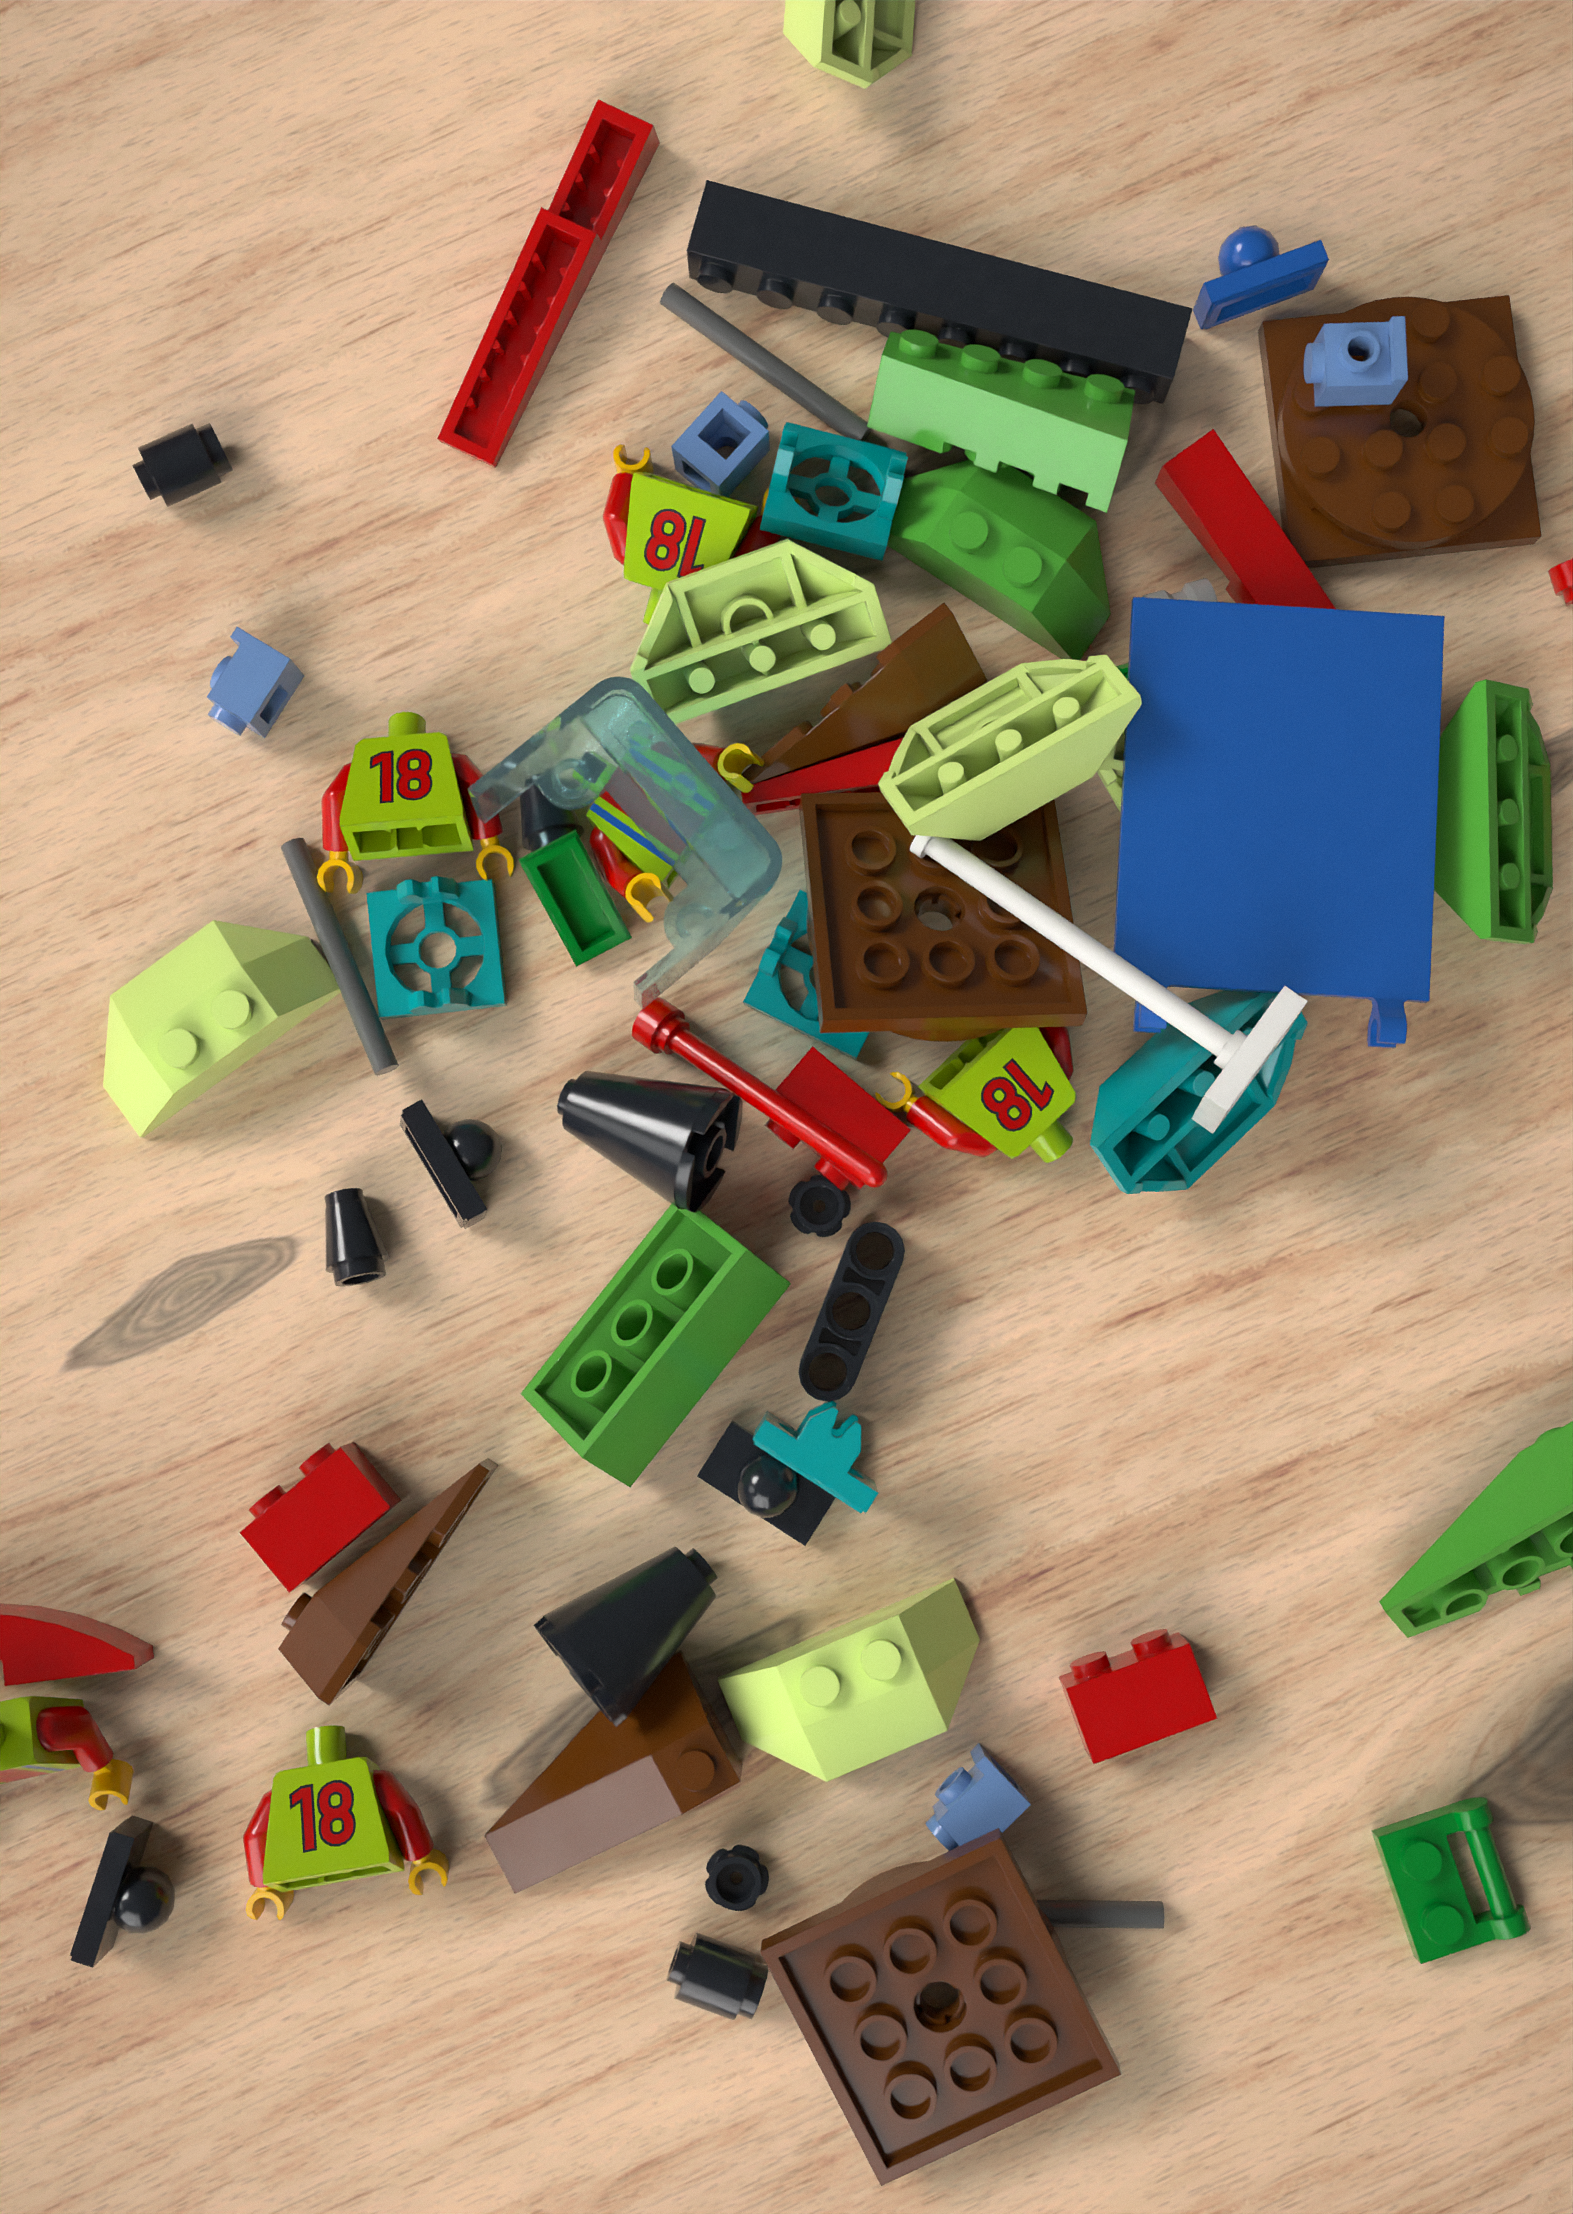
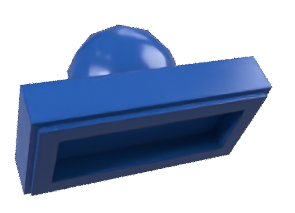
M1256 225L1240 227L1225 239L1220 247L1218 261L1222 276L1203 283L1194 305L1193 312L1200 329L1212 328L1314 290L1329 261L1322 241L1319 240L1280 255L1279 244L1270 231Z

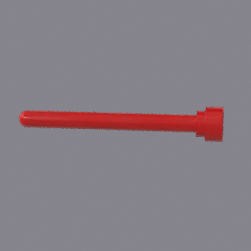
M657 997L648 1002L639 1012L632 1027V1037L655 1054L664 1052L667 1055L677 1053L867 1186L877 1188L886 1182L888 1171L881 1162L692 1034L689 1023L685 1021L683 1011L662 997Z

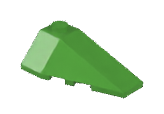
M1573 1421L1563 1427H1556L1544 1432L1537 1438L1534 1444L1520 1451L1379 1601L1385 1613L1407 1638L1479 1612L1485 1606L1488 1596L1502 1590L1516 1589L1520 1596L1541 1588V1581L1538 1577L1569 1565L1573 1569Z

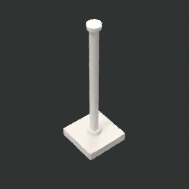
M916 835L910 846V851L919 858H923L927 854L1217 1056L1214 1064L1223 1070L1205 1093L1191 1118L1212 1134L1279 1045L1308 1002L1284 986L1248 1036L1240 1030L1231 1034L950 838Z

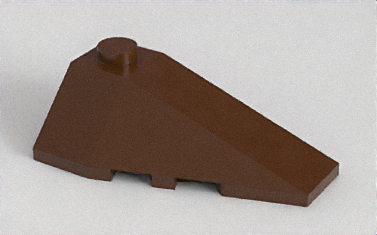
M942 603L876 656L879 663L870 673L871 678L863 685L859 681L852 684L845 683L830 696L831 700L820 711L823 720L815 727L809 720L796 725L760 757L764 760L763 766L751 764L741 773V776L746 778L751 784H756L904 738L911 725L986 684L988 680L953 612L946 603Z
M487 1458L476 1465L319 1589L313 1597L304 1592L297 1599L281 1626L289 1630V1633L278 1650L318 1699L330 1706L356 1682L498 1467V1464Z
M680 1650L672 1656L628 1718L617 1727L599 1710L486 1832L484 1836L515 1894L674 1819L741 1782L743 1764L683 1652Z

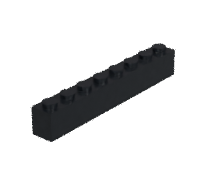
M709 180L705 184L686 250L689 278L697 280L701 286L717 293H730L732 290L757 296L762 303L773 308L789 309L792 306L815 311L822 319L833 324L848 325L853 321L875 327L885 337H889L891 331L901 334L905 330H920L934 335L938 339V343L958 348H964L967 345H982L997 351L1000 354V358L1021 363L1033 359L1045 360L1059 366L1062 369V373L1088 378V376L1094 374L1107 375L1121 381L1124 384V388L1135 390L1133 402L1135 404H1149L1152 401L1164 403L1175 376L1193 309Z

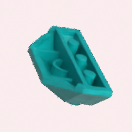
M1222 990L1188 1004L1231 1034L1240 1030L1248 1036L1278 994ZM1303 1013L1299 1014L1287 1034L1213 1134L1191 1118L1205 1093L1223 1069L1214 1064L1217 1056L1168 1022L1166 1029H1161V1033L1153 1035L1099 1086L1090 1146L1119 1190L1126 1194L1188 1190L1276 1105L1292 1064L1296 1040L1302 1039L1308 1024Z

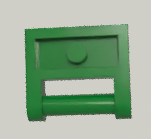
M1468 1798L1371 1830L1412 1953L1420 1964L1495 1939L1517 1938L1526 1934L1531 1929L1524 1906L1515 1902L1489 1826L1494 1821L1487 1798ZM1458 1831H1464L1491 1909L1476 1915L1472 1913L1446 1835Z

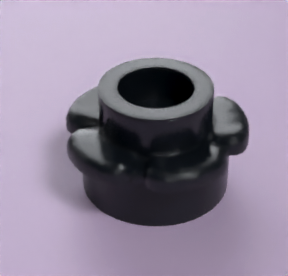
M821 1174L812 1176L808 1182H798L791 1190L788 1199L789 1205L792 1207L790 1219L795 1228L804 1234L816 1233L818 1237H828L837 1233L842 1228L843 1218L848 1217L851 1210V1201L847 1191H840ZM816 1200H822L825 1203V1210L816 1212L813 1209V1203Z
M735 1845L732 1850L728 1851L724 1848L719 1849L710 1857L707 1863L706 1871L709 1873V1878L705 1881V1888L708 1896L716 1904L732 1911L747 1910L753 1907L759 1895L764 1894L767 1890L769 1882L768 1869L765 1865L760 1864L759 1854L749 1846ZM737 1871L742 1874L743 1879L741 1882L734 1883L731 1881L730 1875L733 1872Z

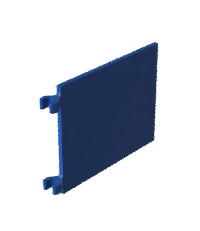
M1133 597L1131 605L1128 681L1140 694L1142 705L1125 729L1114 953L1166 989L1167 987L1279 994L1283 987L1286 986L1298 995L1368 999L1372 1002L1367 1032L1368 1047L1396 1048V1044H1405L1407 1018L1404 1002L1427 1003L1430 1001L1445 616ZM1138 1001L1135 1002L1133 1032L1161 1033V1029H1166L1167 1021Z

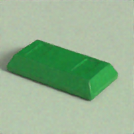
M576 830L518 859L576 967L632 938Z

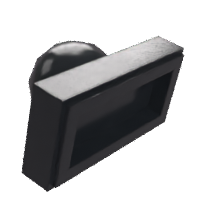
M422 1099L403 1109L400 1126L459 1226L467 1229L484 1219L487 1208L471 1181L483 1179L496 1169L502 1152V1145L498 1134L490 1125L474 1119H464L455 1122L442 1134Z
M732 1420L697 1477L742 1505L751 1514L761 1517L806 1546L836 1497L754 1445V1440H752L754 1434Z
M132 1815L109 1833L70 1956H72L71 1961L93 1968L114 1947L120 1927L128 1933H147L158 1929L171 1915L175 1902V1889L169 1876L156 1867H139L154 1822Z

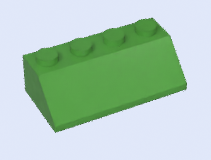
M671 1204L521 1392V1395L583 1459L628 1487H631L791 1283L703 1212L694 1213L686 1209L681 1210Z

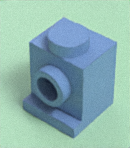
M1392 316L1389 322L1323 324L1315 341L1307 344L1304 354V379L1307 384L1314 383L1315 407L1392 404L1408 380L1405 316ZM1351 356H1363V361H1356Z
M721 391L671 446L675 470L695 487L729 497L770 451L769 430H767L768 423L766 419L747 401L741 400L737 404ZM730 446L735 450L727 459H724L717 453L719 448Z
M236 627L230 637L239 647L233 657L227 656L217 665L210 680V687L212 689L207 698L214 705L209 711L208 716L239 736L242 735L247 727L265 738L304 678V674L290 658Z
M980 1743L970 1751L975 1765L968 1772L963 1767L958 1768L939 1786L935 1793L939 1801L933 1806L935 1814L925 1823L932 1834L949 1851L997 1828H1000L1003 1833L1031 1805L1023 1788Z

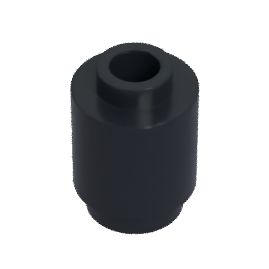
M192 423L138 447L143 460L132 465L149 499L152 500L162 496L167 507L222 483L219 477L233 471L210 423L195 429Z
M696 1932L691 1944L679 1941L670 1964L667 1981L677 1984L674 1999L731 2020H735L737 2015L752 2019L765 1987L768 1966L756 1962L755 1953Z

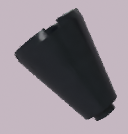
M585 1071L577 1080L570 1079L564 1085L558 1099L557 1112L563 1115L562 1125L567 1132L678 1209H686L696 1213L710 1201L726 1172L718 1168L717 1165L724 1148L731 1151L735 1149L742 1121L743 1101L739 1096L726 1088Z
M673 1547L543 1615L533 1626L552 1652L559 1656L579 1686L606 1718L617 1727L628 1718L716 1598V1594L710 1584L718 1577L707 1561L694 1548L687 1554H684L677 1547Z

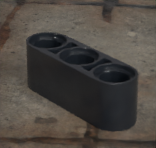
M866 1223L854 1230L850 1235L801 1356L798 1370L801 1385L807 1394L817 1400L826 1402L839 1400L847 1395L854 1386L903 1263L905 1253L903 1239L896 1229L886 1223ZM867 1233H881L888 1238L892 1245V1258L882 1269H868L857 1258V1243ZM848 1292H855L864 1296L869 1305L868 1319L862 1326L855 1329H845L835 1322L832 1313L833 1304L836 1299ZM827 1352L841 1357L846 1366V1373L842 1382L836 1387L829 1389L820 1388L815 1385L810 1379L808 1372L812 1360L819 1354Z

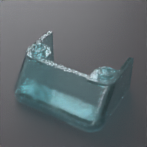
M610 677L600 681L467 788L476 815L484 824L533 784L552 804L568 810L583 808L596 800L605 791H608L687 883L688 886L676 895L671 903L669 902L664 913V931L674 949L633 982L634 1000L642 1009L715 950L768 894L780 876L782 854L774 838L650 694L638 682L630 678Z

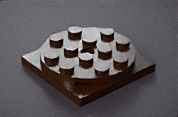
M1509 295L1448 302L1420 297H1391L1359 305L1344 313L1262 322L1258 330L1282 530L1308 568L1534 545L1542 537L1531 460L1535 425L1534 405L1526 375L1518 361ZM1392 316H1405L1408 380L1392 404L1315 407L1314 383L1307 384L1304 379V354L1307 344L1315 341L1323 324L1389 322ZM1351 356L1356 361H1363V356ZM1397 409L1414 414L1422 426L1420 434L1413 437H1403L1397 434L1391 426L1390 414L1397 411Z
M882 792L801 793L799 815L808 899L806 916L807 936L814 962L820 1033L890 1031L912 1039L953 1042L979 1038L1003 1028L1083 1025L1088 1013L1080 961L927 854L923 858H919L912 853L910 846L916 835L910 834ZM1055 799L981 841L950 838L1074 924ZM927 912H938L945 915L951 921L952 928L944 931L934 930L923 925L918 918Z
M1000 1828L930 1861L910 1863L882 1872L853 1890L841 1903L765 1938L761 1942L760 1953L881 2186L1121 2075L1119 2061L1067 1961L1059 1936L1048 1917L1038 1905ZM938 1981L949 1983L954 1988H958V1996L949 2006L942 2008L933 2007L926 2003L921 1996L923 1989L928 1983Z

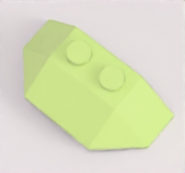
M785 0L783 34L814 68L866 89L912 56L915 0Z
M786 539L666 582L630 667V673L653 733L883 650L892 641L875 585L872 582Z
M1107 655L1089 656L1087 661L1058 659L1021 663L911 725L894 754L889 771L884 772L878 785L882 794L911 835L981 841L1092 778L1142 705L1141 696Z
M216 920L211 921L110 995L103 1087L139 1137H145L341 993L329 963L307 936Z
M952 1578L718 1677V1682L742 1741L828 1782L948 1731L980 1639L956 1581Z

